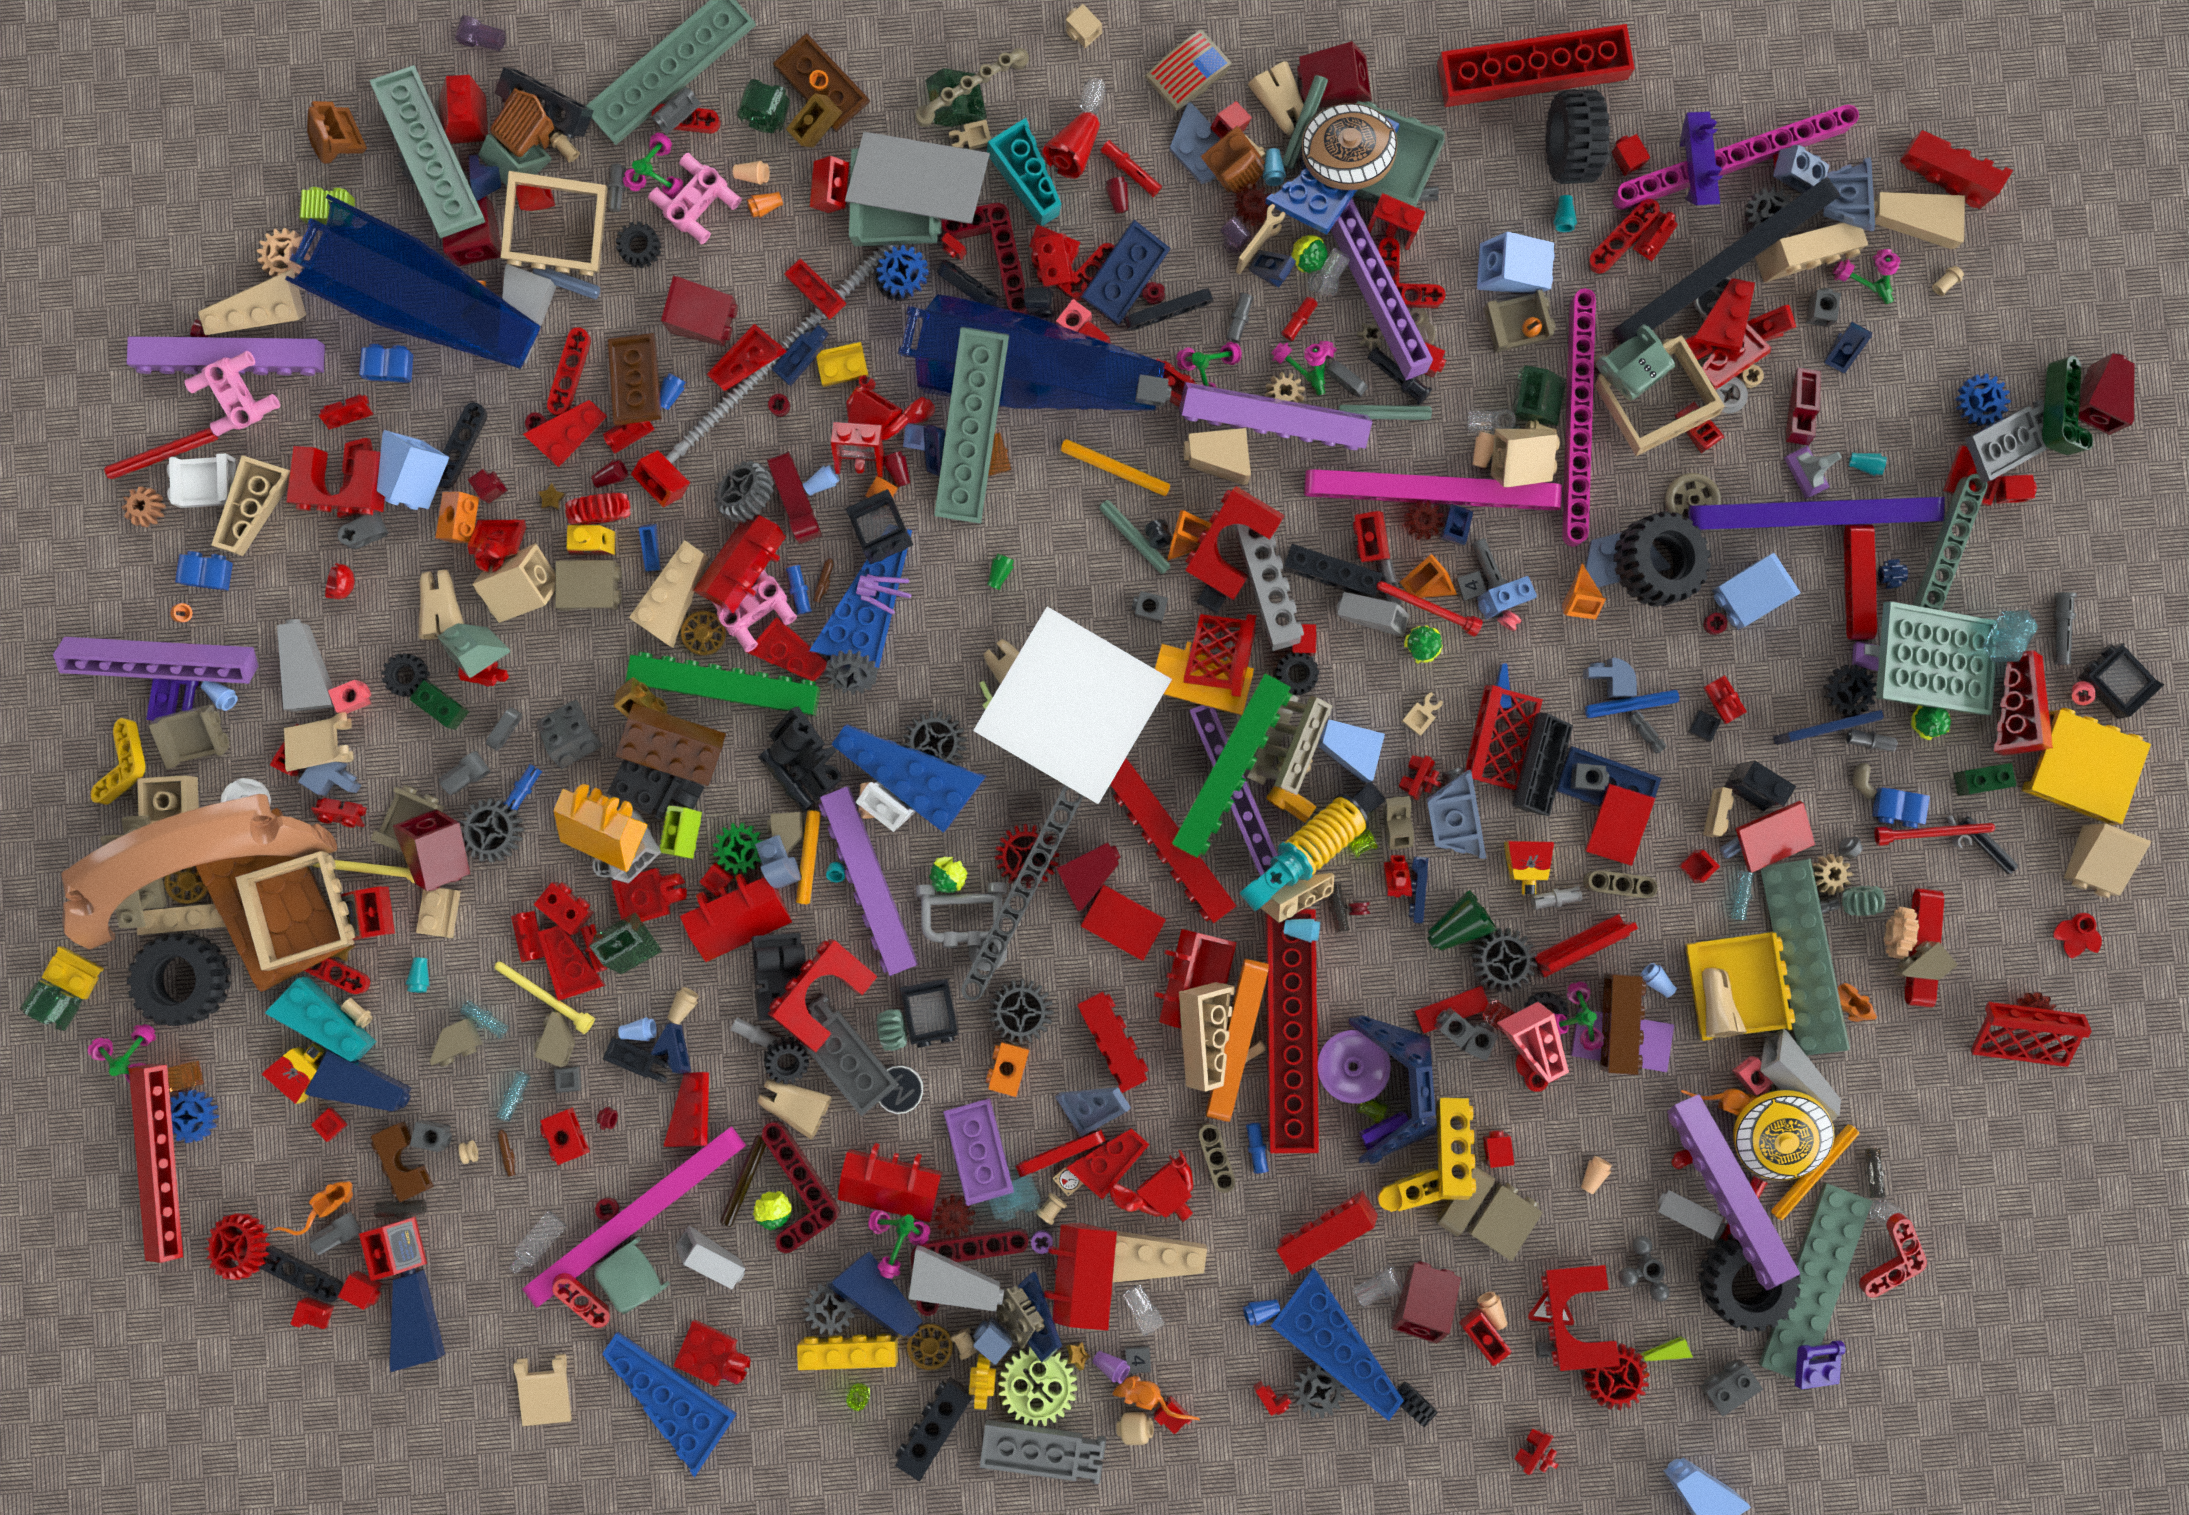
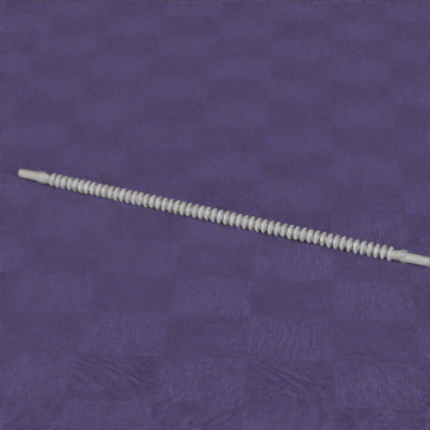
M898 245L879 246L878 251H873L874 255L872 257L868 256L869 260H864V265H859V270H854V275H849L850 279H845V283L843 285L839 284L840 288L834 289V291L845 300L844 296H849V291L855 290L854 286H859L860 281H865L864 277H869L870 271L874 272L873 268L877 267L879 259L885 257L884 252L893 253L892 247L895 246L898 249ZM817 307L815 308V313L811 312L809 318L805 317L806 321L804 323L800 322V327H795V332H790V337L786 336L787 340L785 342L781 341V346L786 351L801 334L804 335L807 331L811 333L810 329L812 327L815 329L816 323L820 324L822 318L826 319V316ZM783 355L748 376L747 379H743L742 384L737 383L738 387L736 389L732 388L733 392L727 393L728 397H723V402H718V407H713L714 411L708 412V417L704 416L702 422L698 421L699 425L697 427L693 426L694 430L688 431L689 435H684V440L673 447L674 449L665 458L673 464L680 456L683 457L690 446L694 447L695 441L699 442L698 438L700 436L704 437L703 433L705 431L709 432V427H714V422L719 423L718 419L720 417L724 418L723 414L729 413L728 409H733V404H738L737 400L739 398L743 399V394H748V389L753 390L752 386L754 384L758 385L757 381L763 380L762 376H767L768 370L772 371V366H775L776 362Z

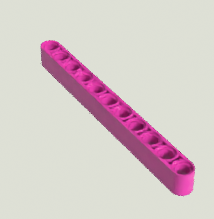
M1843 105L1715 150L1716 165L1722 168L1718 176L1773 158L1774 154H1778L1781 149L1790 148L1792 145L1806 147L1843 134L1857 122L1859 112L1853 105ZM1841 116L1846 117L1848 122H1844ZM1819 123L1823 124L1826 130L1821 129ZM1797 131L1802 132L1805 138L1800 137ZM1775 139L1781 140L1783 145H1778ZM1753 146L1758 147L1761 153L1755 152ZM1731 154L1737 155L1739 161L1734 160ZM1687 161L1624 182L1613 195L1612 201L1614 206L1620 210H1626L1638 206L1643 200H1655L1689 188ZM1665 177H1670L1674 184H1669ZM1643 185H1649L1652 192L1646 191ZM1621 192L1629 194L1630 199H1624Z
M1586 288L1579 290L1571 299L1569 305L1562 537L1565 544L1571 547L1578 546L1584 542L1589 534L1596 297L1593 291ZM1578 298L1585 299L1587 306L1580 305ZM1577 321H1583L1587 329L1579 328ZM1576 344H1582L1586 348V352L1578 351ZM1576 367L1583 368L1585 376L1578 375ZM1575 390H1581L1585 398H1577ZM1574 413L1581 414L1584 418V422L1580 423L1576 421L1574 418ZM1574 436H1578L1583 440V446L1575 444ZM1574 459L1581 461L1582 469L1574 467ZM1572 483L1580 484L1582 488L1581 493L1573 490ZM1571 507H1579L1581 516H1575L1571 511ZM1571 529L1579 531V540L1572 538Z
M1313 469L1305 471L1304 495L1340 499L1560 510L1562 484L1542 482L1503 487L1499 482L1492 479Z
M731 1126L522 1288L523 1292L535 1308H538L554 1295L552 1282L558 1274L568 1273L574 1278L578 1277L739 1152L746 1144ZM560 1283L559 1289L565 1287L568 1283H566L565 1285Z

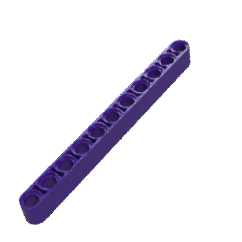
M1945 497L1688 506V518L1693 521L1692 525L1698 526L1700 530L1945 521Z

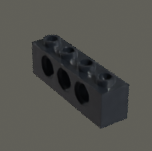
M503 67L494 93L502 97L503 103L507 101L515 88L519 91L524 89L525 92L537 96L541 105L544 99L546 116L552 120L554 127L556 126L561 129V134L573 139L575 136H585L594 110L516 68ZM562 110L565 112L564 119L561 117Z
M1291 544L1282 571L1370 598L1375 597L1377 583L1380 582L1383 574L1295 544Z
M951 1377L948 1378L946 1383L941 1381L934 1392L937 1397L933 1404L931 1402L927 1403L921 1413L924 1416L921 1423L915 1422L908 1433V1436L911 1437L907 1445L902 1443L895 1454V1457L898 1458L895 1466L919 1482L973 1398V1395H969L967 1387ZM949 1402L952 1405V1410L945 1412L941 1410L939 1404ZM931 1422L936 1423L939 1430L937 1432H930L926 1425ZM920 1443L925 1446L926 1451L917 1453L913 1446Z

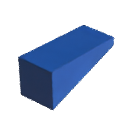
M657 524L641 525L639 527L645 572L661 570Z
M1507 663L1500 665L1496 686L1510 690ZM1502 694L1500 704L1503 709L1512 707L1511 696Z

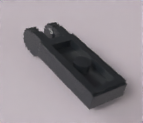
M615 1036L611 1038L603 1060L642 1077H649L662 1083L667 1082L668 1078L664 1074L651 1071L654 1063L665 1069H670L667 1060L651 1055V1052Z

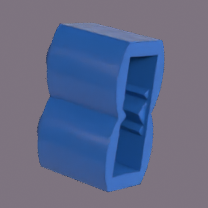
M369 344V347L361 348L359 376L364 380L403 383L412 381L413 354L407 350V347L393 345L392 348L383 349L382 345Z
M188 551L187 555L179 554L176 583L229 591L233 563L227 561L226 556L211 554V558L202 557L203 553Z
M1876 788L1877 793L1875 794L1872 817L1879 818L1878 822L1894 824V821L1903 822V827L1917 829L1918 825L1926 824L1930 796L1890 788Z

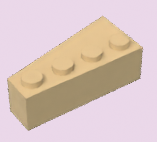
M1840 223L1780 239L1758 254L1755 259L1763 281L1766 283L1806 269L1816 268L1824 263H1835L1843 257H1846V259L1856 257L1861 254V249L1868 246V242L1862 228Z
M293 268L198 311L205 335L296 321L306 316Z
M242 455L212 546L244 556L287 490L290 470Z
M684 540L629 618L674 648L676 637L682 628L684 617L693 600V589L702 578L709 558Z
M1215 982L1179 992L1186 1087L1209 1091L1224 1086L1227 1059L1224 1048L1226 1042L1229 1041L1230 1032L1227 1031L1228 1017L1232 1015V1007L1229 1004L1230 995H1234L1235 986Z
M1117 1231L1113 1282L1202 1274L1205 1269L1207 1246L1202 1243Z

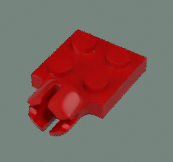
M1959 446L1943 489L1944 492L1954 495L1960 479L1978 474L1968 447ZM2002 475L1987 482V489L1981 502L1982 505H1992ZM1970 480L1968 486L1974 492L1976 485L1974 481Z
M525 519L478 520L467 546L469 554H475L476 566L485 572H489L490 567L493 566L492 572H495L501 568L507 555L517 554L527 528Z
M654 868L639 873L630 883L619 880L611 881L623 927L671 914L670 905L687 897V888L674 889V886L685 883L681 874L673 873L662 876L659 868Z
M693 1320L673 1366L716 1387L722 1379L734 1384L741 1383L747 1375V1371L744 1369L745 1367L750 1368L751 1359L736 1350L737 1339L698 1320Z

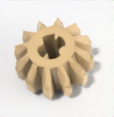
M1281 372L1279 379L1272 376V384H1266L1265 388L1270 392H1267L1265 397L1291 402H1303L1304 396L1301 393L1305 391V387L1298 386L1301 383L1300 378L1295 381L1292 380L1293 373H1290L1288 378H1285V374ZM1281 390H1283V391L1289 390V394H1288V395L1284 394V395L1282 396L1280 393H1281Z
M1828 854L1826 858L1824 856L1818 857L1819 863H1812V867L1816 870L1813 873L1816 878V886L1819 885L1818 891L1821 893L1827 891L1829 895H1834L1836 891L1838 893L1844 892L1843 885L1849 886L1851 884L1846 878L1853 875L1852 872L1846 871L1850 864H1842L1843 857L1837 856L1835 858L1834 854ZM1830 870H1833V874L1831 875V878H1829L1828 875L1831 874Z

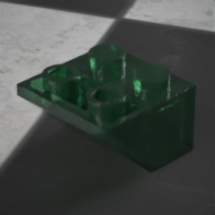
M942 68L925 80L930 102L938 98L944 88H954L959 85L962 77H972L975 73ZM980 84L973 87L970 94H962L955 98L950 106H942L934 111V123L936 125L954 127L987 119Z
M1524 365L1518 374L1511 418L1527 421L1537 420L1539 423L1558 426L1566 379L1548 369Z
M636 912L597 933L589 945L603 966L621 975L662 952V949Z

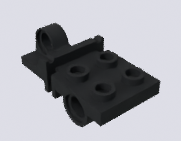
M799 706L791 708L769 734L774 741L770 748V754L780 764L789 763L792 767L789 773L796 774L793 779L795 781L800 779L815 801H817L826 792L833 789L841 780L839 770L834 766L825 764L836 750L833 746L823 750L822 747L825 743ZM826 773L829 774L833 778V780L829 779Z
M624 759L607 794L617 797L622 801H627L632 806L651 814L654 808L658 810L655 817L662 820L672 799L690 808H694L704 786L675 776L673 779L669 773Z
M801 933L751 937L755 985H762V988L754 991L759 1021L774 1020L768 1015V1012L771 1010L769 1008L770 1004L775 998H781L787 991L785 990L787 983L792 978L796 979L802 972L800 969L806 962L805 948L801 943Z

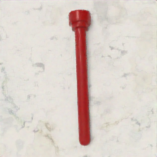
M1383 581L1377 583L1378 590L1462 626L1466 634L1473 637L1479 633L1483 621L1475 616H1467L1465 618Z
M1993 823L1905 830H1892V828L1882 826L1875 827L1874 838L1877 846L1889 845L1893 840L1990 833L1995 830V825Z

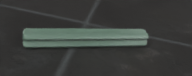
M1316 75L1314 77L1282 160L1283 166L1287 168H1295L1302 150L1304 131L1309 122L1314 118L1326 88L1328 79Z
M1339 405L1338 408L1341 411L1368 415L1370 419L1430 420L1432 416L1431 406Z
M1109 500L1104 501L1100 505V511L1160 574L1165 573L1170 568V564L1150 546L1145 537Z

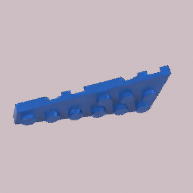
M1387 118L1392 124L1395 133H1397L1399 123ZM1305 168L1301 171L1300 176L1292 182L1288 181L1276 194L1269 195L1266 198L1265 204L1269 206L1274 204L1275 209L1285 212V214L1327 235L1357 190H1341L1329 187L1318 181Z
M888 525L883 535L898 529V527ZM907 529L911 537L912 530ZM908 548L872 565L866 560L810 648V652L827 656L832 654L838 656L839 651L847 654L848 649L852 651V654L861 651L862 657L869 655V661H875V667L879 668L892 614L868 601L861 600V595L856 594L861 575L865 577L869 574L879 577L901 578ZM878 582V586L898 590L899 583ZM876 591L875 596L870 595V597L887 607L894 608L896 595Z
M850 725L844 726L831 744L943 833L987 777L980 773L971 772L959 765L955 766L944 762L940 758L918 750L903 747L896 742L876 737L874 734Z
M1314 1267L1272 1323L1271 1327L1385 1419L1390 1421L1404 1400Z
M617 1332L602 1355L617 1375L622 1377L631 1389L632 1395L635 1398L637 1397L644 1407V1411L664 1438L669 1440L675 1448L676 1454L681 1460H684L695 1478L737 1413L620 1332Z

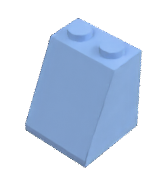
M1505 232L1480 243L1477 289L1535 294L1540 289L1543 292L1550 290L1553 282L1554 243L1511 232Z
M384 430L382 434L377 491L385 496V501L391 504L399 505V502L411 509L418 510L419 507L429 509L449 457L423 440Z
M1775 553L1757 561L1712 590L1715 594L1714 599L1720 607L1723 606L1728 614L1727 619L1729 623L1734 627L1736 626L1738 630L1801 593Z
M1328 719L1319 739L1318 747L1360 781L1369 783L1374 779L1385 734Z
M1684 1457L1673 1460L1668 1464V1468L1664 1470V1473L1692 1515H1741L1751 1508L1733 1489Z

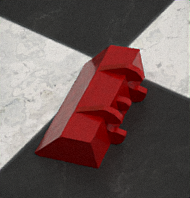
M754 515L752 520L748 518L746 522L740 521L693 591L734 614L746 595L755 596L756 591L751 589V587L769 561H779L780 556L775 554V552L786 538L785 534L777 524L761 515Z
M744 874L736 875L739 889L727 893L725 887L722 886L719 888L722 897L711 902L704 892L696 894L700 907L680 916L690 940L705 962L751 942V937L764 936L792 923L778 888H773L765 877L749 884Z
M1181 929L1176 952L1166 949L1164 952L1165 955L1174 957L1171 973L1167 972L1166 975L1169 978L1166 994L1161 992L1154 993V997L1164 999L1159 1019L1160 1023L1182 1029L1180 991L1215 982L1227 984L1237 942Z
M878 1143L873 1145L871 1154L853 1149L847 1151L840 1177L837 1200L901 1216L910 1214L914 1219L931 1222L943 1172L920 1166L922 1154L917 1153L914 1163L910 1164L898 1161L899 1153H894L893 1159L878 1156L880 1148Z
M1084 1223L1061 1224L1059 1248L1048 1247V1253L1058 1255L1057 1268H1055V1292L1050 1290L1044 1291L1045 1298L1054 1299L1052 1316L1054 1323L1071 1328L1108 1331L1117 1231Z

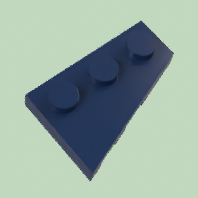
M1032 1272L1018 1285V1288H1022L1029 1298L1028 1300L1031 1301V1304L1024 1311L1034 1306L1036 1309L1032 1313L1037 1311L1044 1320V1328L1038 1332L1035 1330L1027 1342L1042 1363L1059 1350L1062 1344L1037 1274Z

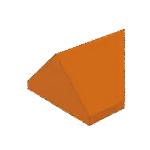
M1180 510L1167 561L1188 554L1192 550L1196 551L1200 546L1197 540L1204 530L1209 531L1212 524L1184 510Z
M1432 554L1399 582L1408 593L1420 598L1457 595L1448 572Z
M1583 563L1562 603L1563 614L1596 620L1606 598L1602 596Z

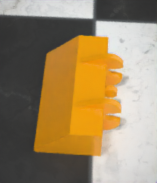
M1187 641L1185 650L1165 644L1161 645L1155 670L1172 679L1164 695L1242 716L1254 668H1247L1241 697L1231 696V689L1183 683L1192 642ZM1202 654L1196 656V658L1199 661H1203L1208 658L1206 655ZM1228 657L1226 661L1219 660L1223 665L1231 662ZM1214 663L1206 666L1209 671L1218 668ZM1197 670L1191 673V675L1201 676L1203 673ZM1224 673L1215 676L1217 679L1228 680Z
M587 784L580 785L575 792L562 789L553 810L560 842L627 872L648 824L631 817L633 809L631 803L624 801L617 811L619 798L612 797L609 799L596 787L592 790L589 797H587L589 785Z

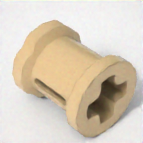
M1050 1192L1048 1194L1049 1198L1041 1209L1036 1210V1214L1050 1225H1053L1055 1222L1054 1218L1067 1205L1058 1196Z
M969 1327L961 1329L950 1336L951 1341L956 1343L960 1351L959 1357L961 1360L978 1352L973 1346L974 1342L969 1332L971 1330Z

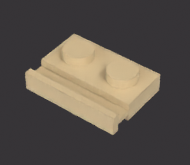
M1724 787L1713 789L1703 832L1704 836L1721 837L1727 831L1729 823L1728 819H1726L1727 812L1731 809L1734 797L1731 796L1732 789Z
M439 888L434 891H425L423 889L416 933L453 938L461 891Z

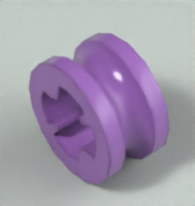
M1045 1230L1037 1231L1031 1240L1033 1250L1039 1254L1047 1253L1048 1247L1053 1245L1051 1234ZM1047 1237L1046 1243H1049L1048 1246L1043 1245L1039 1248L1037 1246L1038 1241H1035L1036 1238Z

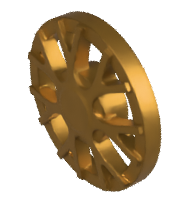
M699 611L691 614L684 621L681 637L684 645L691 652L703 656L711 655L723 646L726 639V628L720 623L719 618L714 613ZM700 615H707L706 624L700 623ZM692 619L698 624L695 629L688 626ZM714 620H717L720 625L712 629L709 625ZM694 632L695 638L686 640L685 633ZM714 633L722 634L720 641L712 639ZM696 640L701 642L698 651L692 648ZM711 641L714 649L707 651L705 643Z
M192 867L186 868L187 872L182 873L181 870L174 872L173 874L179 875L177 882L170 881L172 873L166 875L164 880L165 889L168 895L179 903L190 904L198 902L208 893L204 883L199 882V872L197 871L196 874L191 872ZM176 886L181 889L177 895L172 891ZM197 886L203 889L200 894L195 891ZM186 891H191L190 900H185Z
M935 1323L920 1325L917 1331L919 1336L914 1334L908 1340V1355L911 1361L919 1368L925 1370L938 1369L947 1363L952 1354L953 1342L950 1339V1334L944 1327ZM928 1328L930 1336L924 1338L921 1330ZM936 1329L942 1332L939 1339L933 1337ZM913 1337L922 1340L920 1346L911 1344ZM948 1340L949 1347L941 1348L939 1342ZM921 1350L923 1355L916 1359L913 1353ZM938 1351L946 1356L942 1362L936 1357ZM926 1357H933L932 1365H925Z

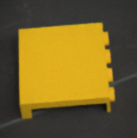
M2068 708L2050 711L2049 715L2054 717L2051 724L2053 749L2042 750L2032 780L2024 782L2021 791L2109 825L2123 824L2151 744L2142 741L2143 737L2139 735L2121 733V729L2118 727L2100 725L2098 720L2092 717H2079L2075 715V711Z
M1775 932L1685 944L1699 1034L1702 1041L1717 1038L1707 1037L1706 997L1702 972L1706 968L1723 969L1728 973L1733 1001L1747 1031L1743 1034L1779 1029L1792 1030L1791 1023H1795L1793 1009L1788 1007L1787 999H1791L1789 985L1784 983L1783 975H1787L1785 961L1780 959L1779 951H1783L1780 936L1777 937Z

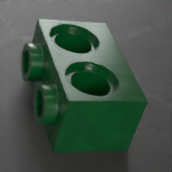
M423 681L409 699L446 728L453 730L458 728L470 712L436 685L427 681Z
M2012 763L1953 773L1958 796L2017 786Z

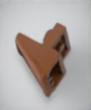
M515 88L504 103L505 107L492 124L490 131L515 156L522 157L533 145H540L545 150L551 144L548 135L554 129L552 120L546 116L537 96Z
M326 101L311 102L312 107L308 108L307 133L311 146L322 163L330 164L339 153L363 154L366 151V144L349 107H335L333 102Z
M1238 125L1200 156L1228 193L1232 191V193L1237 194L1253 187L1264 172V160Z

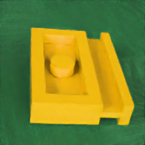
M861 342L822 350L816 356L823 387L857 380L861 375L869 377Z
M59 946L56 949L58 950L57 953L50 960L41 978L81 999H88L99 979L100 972L104 968L63 946Z

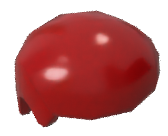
M335 563L338 567H331L325 597L344 599L354 589V573L347 565Z

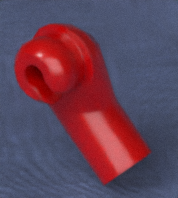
M1687 1149L1674 1154V1158L1671 1160L1672 1166L1676 1169H1682L1684 1166L1693 1163V1158Z

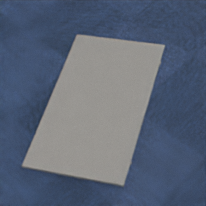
M863 132L845 202L972 224L990 153Z

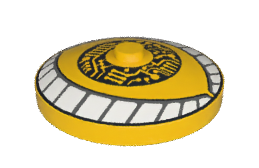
M1774 1091L1754 1099L1741 1111L1734 1125L1733 1142L1740 1160L1753 1173L1772 1180H1790L1809 1174L1825 1161L1834 1143V1127L1826 1109L1815 1098L1798 1091Z

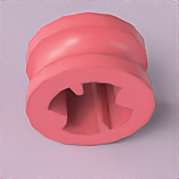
M1508 610L1502 611L1503 616L1498 617L1497 621L1505 628L1515 631L1517 629L1516 624H1520L1521 619Z
M2079 681L2073 685L2072 700L2078 705H2088L2094 701L2095 687L2092 683ZM2082 690H2087L2088 695L2079 696V691L2082 693Z

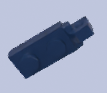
M817 325L811 333L807 331L804 335L801 334L772 370L788 385L792 386L821 352V349L824 347L822 343L829 333L823 327Z
M1414 857L1411 867L1416 873L1417 879H1412L1411 883L1412 894H1415V901L1410 903L1409 917L1413 918V923L1422 924L1424 920L1429 861L1427 857Z

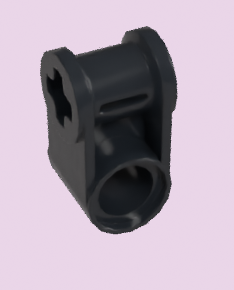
M1050 286L1026 287L1024 289L1026 309L1036 318H1050L1054 316V311L1052 310L1054 292L1050 289Z

